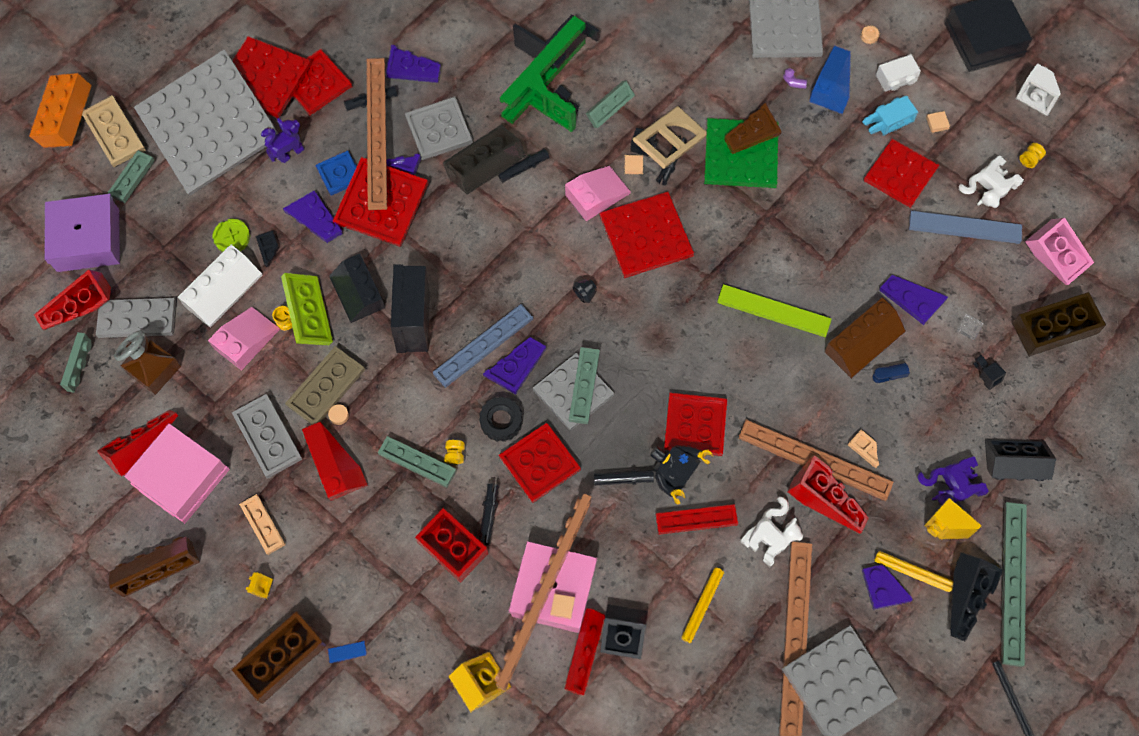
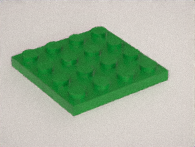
M707 118L704 184L777 188L778 136L732 154L724 140L725 136L746 120Z

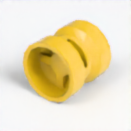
M1032 143L1027 148V151L1020 155V161L1025 167L1034 168L1038 164V160L1045 156L1046 151L1040 144Z
M277 307L272 314L276 325L281 330L291 329L292 323L288 307Z
M460 440L446 441L445 449L447 453L444 456V462L448 464L464 463L462 452L465 449V442Z

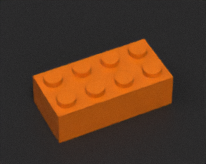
M78 73L50 76L29 137L43 148L72 146L92 85Z

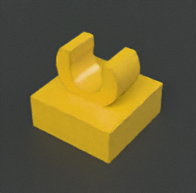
M254 572L253 576L249 577L251 582L249 587H246L248 593L267 599L273 579Z

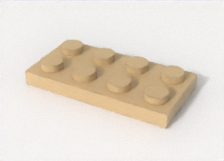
M113 96L83 111L84 119L113 167L131 159L137 150L140 152L146 151Z

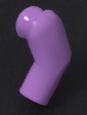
M793 69L785 70L783 77L789 86L806 88L807 80L797 79L794 76Z

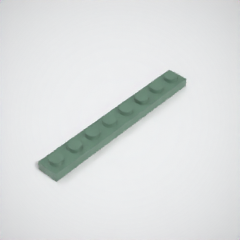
M1006 502L1004 504L1001 664L1023 667L1025 666L1027 505Z

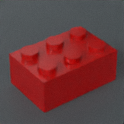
M444 508L415 536L417 543L460 583L489 554L487 547Z

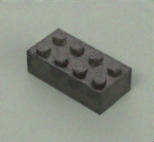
M500 125L442 163L449 179L468 195L519 162L526 155L521 141L503 125Z

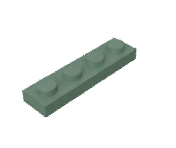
M580 348L569 422L589 423L600 354L598 349Z
M388 436L378 451V455L448 488L457 472L455 468Z

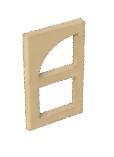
M677 106L635 136L633 141L665 169L703 140L707 132ZM667 126L683 127L697 136L685 144ZM659 132L678 150L668 158H665L646 140Z

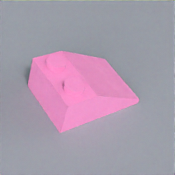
M610 166L582 174L565 184L566 197L586 221L631 193Z
M1065 218L1051 219L1025 241L1034 256L1065 285H1069L1094 263Z
M251 307L221 326L208 341L214 350L242 371L280 328Z

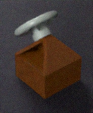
M142 330L129 335L119 345L114 355L117 361L125 360L120 365L124 371L154 395L181 368L174 357L149 338H145V332Z

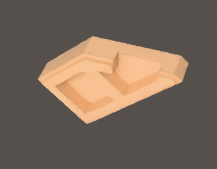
M860 430L848 443V446L876 469L879 466L877 442L863 430Z

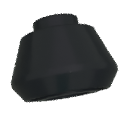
M587 279L575 281L572 287L576 296L583 303H590L596 294L595 289H597L594 282Z

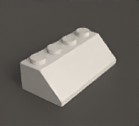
M230 245L178 298L184 307L211 328L262 276V273L243 253Z

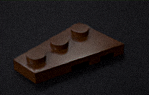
M765 103L756 113H752L745 122L740 123L729 132L724 140L731 153L734 154L781 135L782 131Z

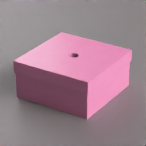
M168 424L124 477L139 492L173 517L175 516L186 524L230 469L217 457Z
M527 542L509 609L512 617L523 619L526 610H531L533 594L535 591L539 592L542 586L540 584L541 577L544 572L548 573L550 565H548L553 553H557V548ZM568 552L537 623L576 633L580 632L597 558ZM554 594L575 597L571 619L550 615Z

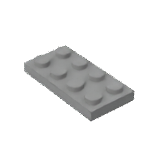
M174 298L108 300L98 309L96 336L98 338L128 337L138 330L144 331L145 336L173 335L176 300Z
M267 394L232 412L267 479L302 460Z

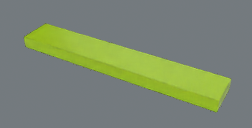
M724 284L717 301L718 304L825 338L832 320L831 318Z

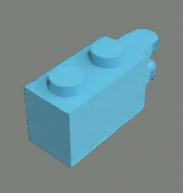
M904 96L894 99L887 105L879 106L874 114L864 119L863 123L866 126L875 122L876 125L869 128V132L874 134L881 131L883 135H886L914 122L918 111L910 99Z

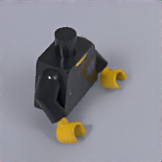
M686 445L668 447L665 452L656 446L650 456L658 461L653 470L659 489L668 496L673 497L676 504H680L677 497L683 496V498H686L681 489L701 461L698 459L701 458L705 464H710V461L706 460L705 456H713V454L709 450L702 451Z

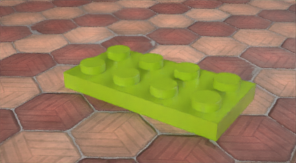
M284 273L281 279L296 344L329 346L333 343L318 277Z

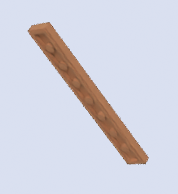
M746 420L738 438L802 466H805L810 458L815 455L834 472L832 475L837 481L884 501L887 500L894 483L891 480L749 420Z

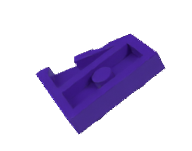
M883 565L862 569L873 610L913 601L912 597Z

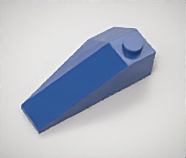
M837 46L833 47L813 88L810 98L811 103L843 114L849 101L851 51Z

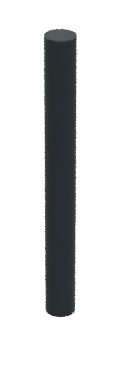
M1000 661L992 663L1024 735L1034 736Z

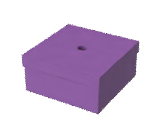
M110 194L45 202V261L51 264L57 272L120 264L119 209Z

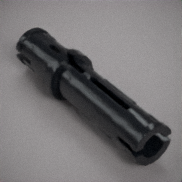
M395 86L385 88L386 99L397 97ZM358 94V97L343 100L346 111L359 107L365 108L367 105V94Z
M683 137L681 141L686 144L687 140ZM672 146L668 157L678 150L675 146ZM678 159L665 169L661 167V171L656 179L658 184L663 179L662 185H667L670 175L675 171Z
M544 148L533 155H527L525 159L498 172L497 175L500 181L504 183L530 168H536V165L550 159V156Z
M631 469V471L594 473L595 486L654 483L653 470L635 471V469Z
M490 483L487 484L486 498L482 504L484 511L479 541L482 544L485 539V545H491L495 509L498 508L497 496L500 487L497 484L493 487V484Z

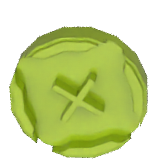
M227 219L228 221H222L216 226L212 236L214 244L221 252H224L230 245L242 251L249 244L250 231L244 222L238 219Z

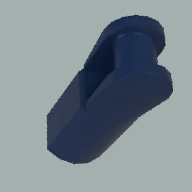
M902 363L877 368L872 378L875 383H883L889 380L908 377L910 372L908 365Z

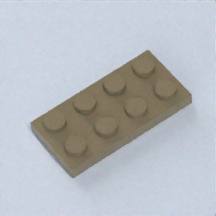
M335 346L288 399L285 405L311 425L321 422L329 413L331 407L338 403L362 375L365 368Z

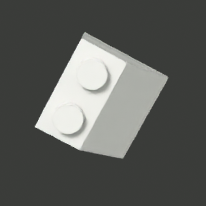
M1037 64L1027 77L1016 99L1048 116L1061 94L1054 73L1046 67Z

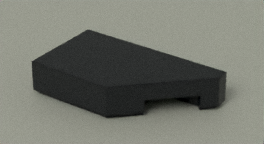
M273 230L255 236L265 267H269L279 250Z

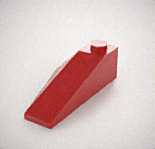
M89 269L37 311L34 316L42 330H46L96 311L110 299L111 287L101 272Z
M168 410L146 423V427L134 428L130 431L129 436L121 439L119 436L97 450V452L116 474L125 476L167 425H171L175 421L178 414Z
M321 422L302 429L319 477L330 501L368 486L360 466Z
M815 455L812 456L794 477L787 492L803 505L859 534L862 533L869 519L855 499L850 498L843 490L845 486L842 483L839 484L832 474L834 472Z

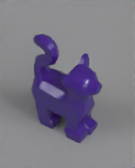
M278 118L277 121L282 132L276 134L274 129L265 128L261 132V136L266 137V153L271 161L274 162L275 158H277L282 163H286L290 160L286 152L293 149L297 154H300L305 149L301 145L300 137L297 133L300 126L297 120L282 121Z
M975 456L945 467H937L932 470L928 479L924 477L922 472H919L917 475L919 482L925 486H932L937 482L939 475L943 476L949 490H941L938 492V495L932 498V501L937 500L941 506L949 498L956 503L965 501L974 494L980 497L989 492L986 483L970 484L968 477L973 479L978 476L971 469V467L978 466Z

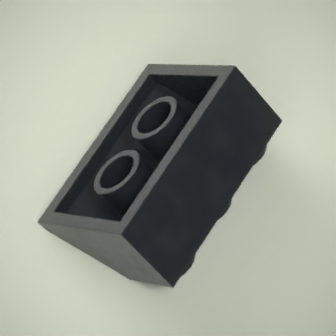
M360 253L343 260L329 275L350 323L385 309L383 300Z
M985 439L987 470L992 478L997 480L1015 479L1019 481L1025 479H1034L1036 481L1053 479L1056 458L1045 441Z

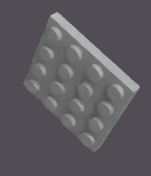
M749 0L752 58L822 57L823 47L818 0Z
M851 625L782 668V671L823 736H842L898 699Z

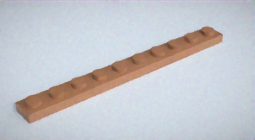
M384 58L367 59L368 210L387 209Z
M583 494L582 499H577L574 506L576 512L573 517L570 516L565 526L567 528L565 536H560L557 543L559 549L556 554L553 553L549 560L548 573H543L540 580L542 586L539 592L535 591L531 599L533 606L530 611L526 610L522 619L524 625L521 630H517L513 641L516 643L513 649H509L505 655L504 669H499L495 678L497 688L506 691L589 509L591 504V496Z
M791 542L783 668L806 654L812 544ZM783 672L779 736H802L803 702Z

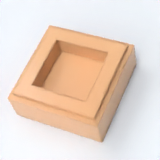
M945 111L927 114L926 119L931 133L949 129L950 125Z
M625 155V174H643V155Z
M554 594L550 615L571 619L575 597Z

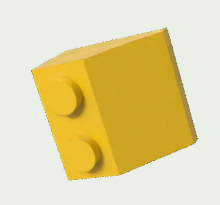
M949 498L924 526L932 536L939 539H968L982 525Z
M490 652L462 663L448 676L470 712L486 705L505 692L497 688L495 678L500 668ZM508 684L506 691L511 688L510 684Z

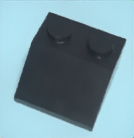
M607 604L600 653L641 659L648 611Z

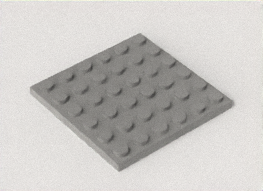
M225 49L134 107L189 195L197 192L266 147V137H262L261 132L265 128H272L278 134Z

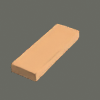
M257 494L239 504L267 555L286 545Z

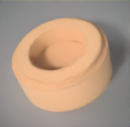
M874 26L864 27L861 33L862 41L867 44L875 43L879 37V30Z
M334 405L329 410L328 416L333 424L342 425L348 420L349 413L345 406Z

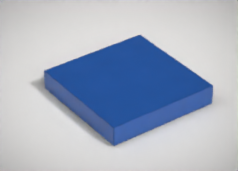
M345 151L315 165L330 196L347 189L356 170V165L349 151Z

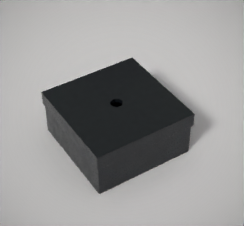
M975 0L954 6L944 23L968 72L1024 57L1032 41V37L1012 0Z
M393 264L391 331L396 352H428L430 290L426 266Z

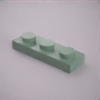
M622 81L586 112L594 128H599L635 96L627 81Z
M137 150L108 191V194L126 203L154 163L153 157Z
M77 332L60 384L67 392L75 393L76 387L80 384L81 371L86 365L87 353L91 350V340L85 333Z

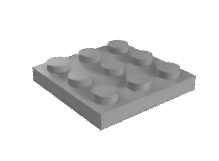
M455 97L405 113L422 160L473 144Z
M577 353L533 387V391L570 432L580 424L569 422L579 361ZM597 374L590 415L614 396L613 391Z

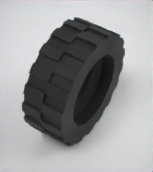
M495 397L492 400H488L482 406L479 414L480 426L483 433L489 439L497 442H506V440H511L514 436L518 435L519 430L522 428L523 419L520 407L517 406L515 401H512L510 398ZM500 410L506 411L511 417L509 425L504 428L495 427L491 421L493 414Z

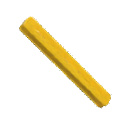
M878 551L874 561L944 591L950 592L953 589L952 580L881 551Z
M714 568L682 635V640L685 642H692L724 575V571L720 568Z

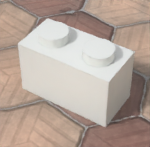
M908 55L879 65L876 76L886 92L896 90L904 85L914 84L921 71L913 56Z

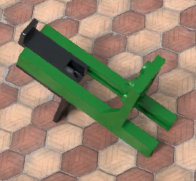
M571 14L553 35L544 42L515 23L513 25L514 45L533 57L534 60L499 97L501 103L504 102L508 105L501 113V117L513 124L531 105L565 129L573 132L576 128V108L571 103L562 100L556 93L548 91L546 87L585 45V38L587 36L596 42L599 40V29Z

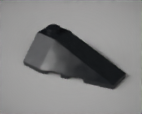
M960 553L954 570L950 636L964 642L966 641L977 622L976 615L980 609H985L987 605L985 600L989 594H994L997 589L1003 569L981 558Z

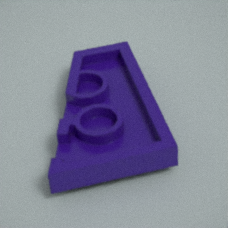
M391 46L386 71L387 78L439 83L441 64L424 57L412 55L407 50H399L397 46Z
M315 191L283 208L286 214L291 215L297 222L309 228L312 233L326 243L343 234L339 226L333 223V217Z
M891 275L879 289V291L923 325L948 299L945 295Z
M530 337L516 347L506 358L498 361L493 368L485 371L483 376L516 395L545 352L546 346Z

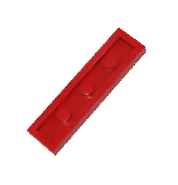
M735 504L655 514L658 535L738 525Z
M586 608L564 688L581 696L585 695L606 616L594 609Z

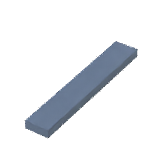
M911 211L909 215V230L1020 244L1022 241L1021 224Z
M520 304L437 368L433 375L446 388L533 320L532 315Z

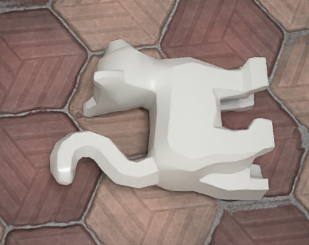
M998 156L987 167L969 179V188L962 184L958 187L961 193L972 194L977 188L976 182L978 181L988 191L984 192L977 205L985 204L986 206L997 208L999 200L1005 197L1011 188L1017 189L1024 180L1018 174L1005 179L1004 176L1008 171L1000 169L999 166H1003L1006 161L1001 156Z
M778 497L777 499L781 504V508H769L765 511L757 525L750 529L740 541L747 548L751 547L755 552L758 550V544L761 541L769 548L765 552L763 562L769 567L774 563L773 558L784 551L790 542L800 541L804 536L801 528L796 523V518L786 525L783 532L772 523V516H782L789 510V503L784 497Z

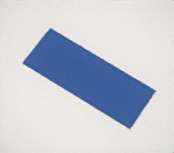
M362 641L328 649L330 663L365 656V642Z

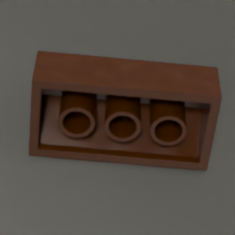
M882 297L829 342L825 353L852 379L902 336L906 330L897 311Z
M178 537L171 544L158 546L147 555L142 554L135 557L129 563L117 565L114 570L109 571L110 589L122 597H126L200 563L192 541L187 537Z

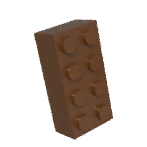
M295 612L231 670L253 697L263 704L325 649L327 645L302 616Z

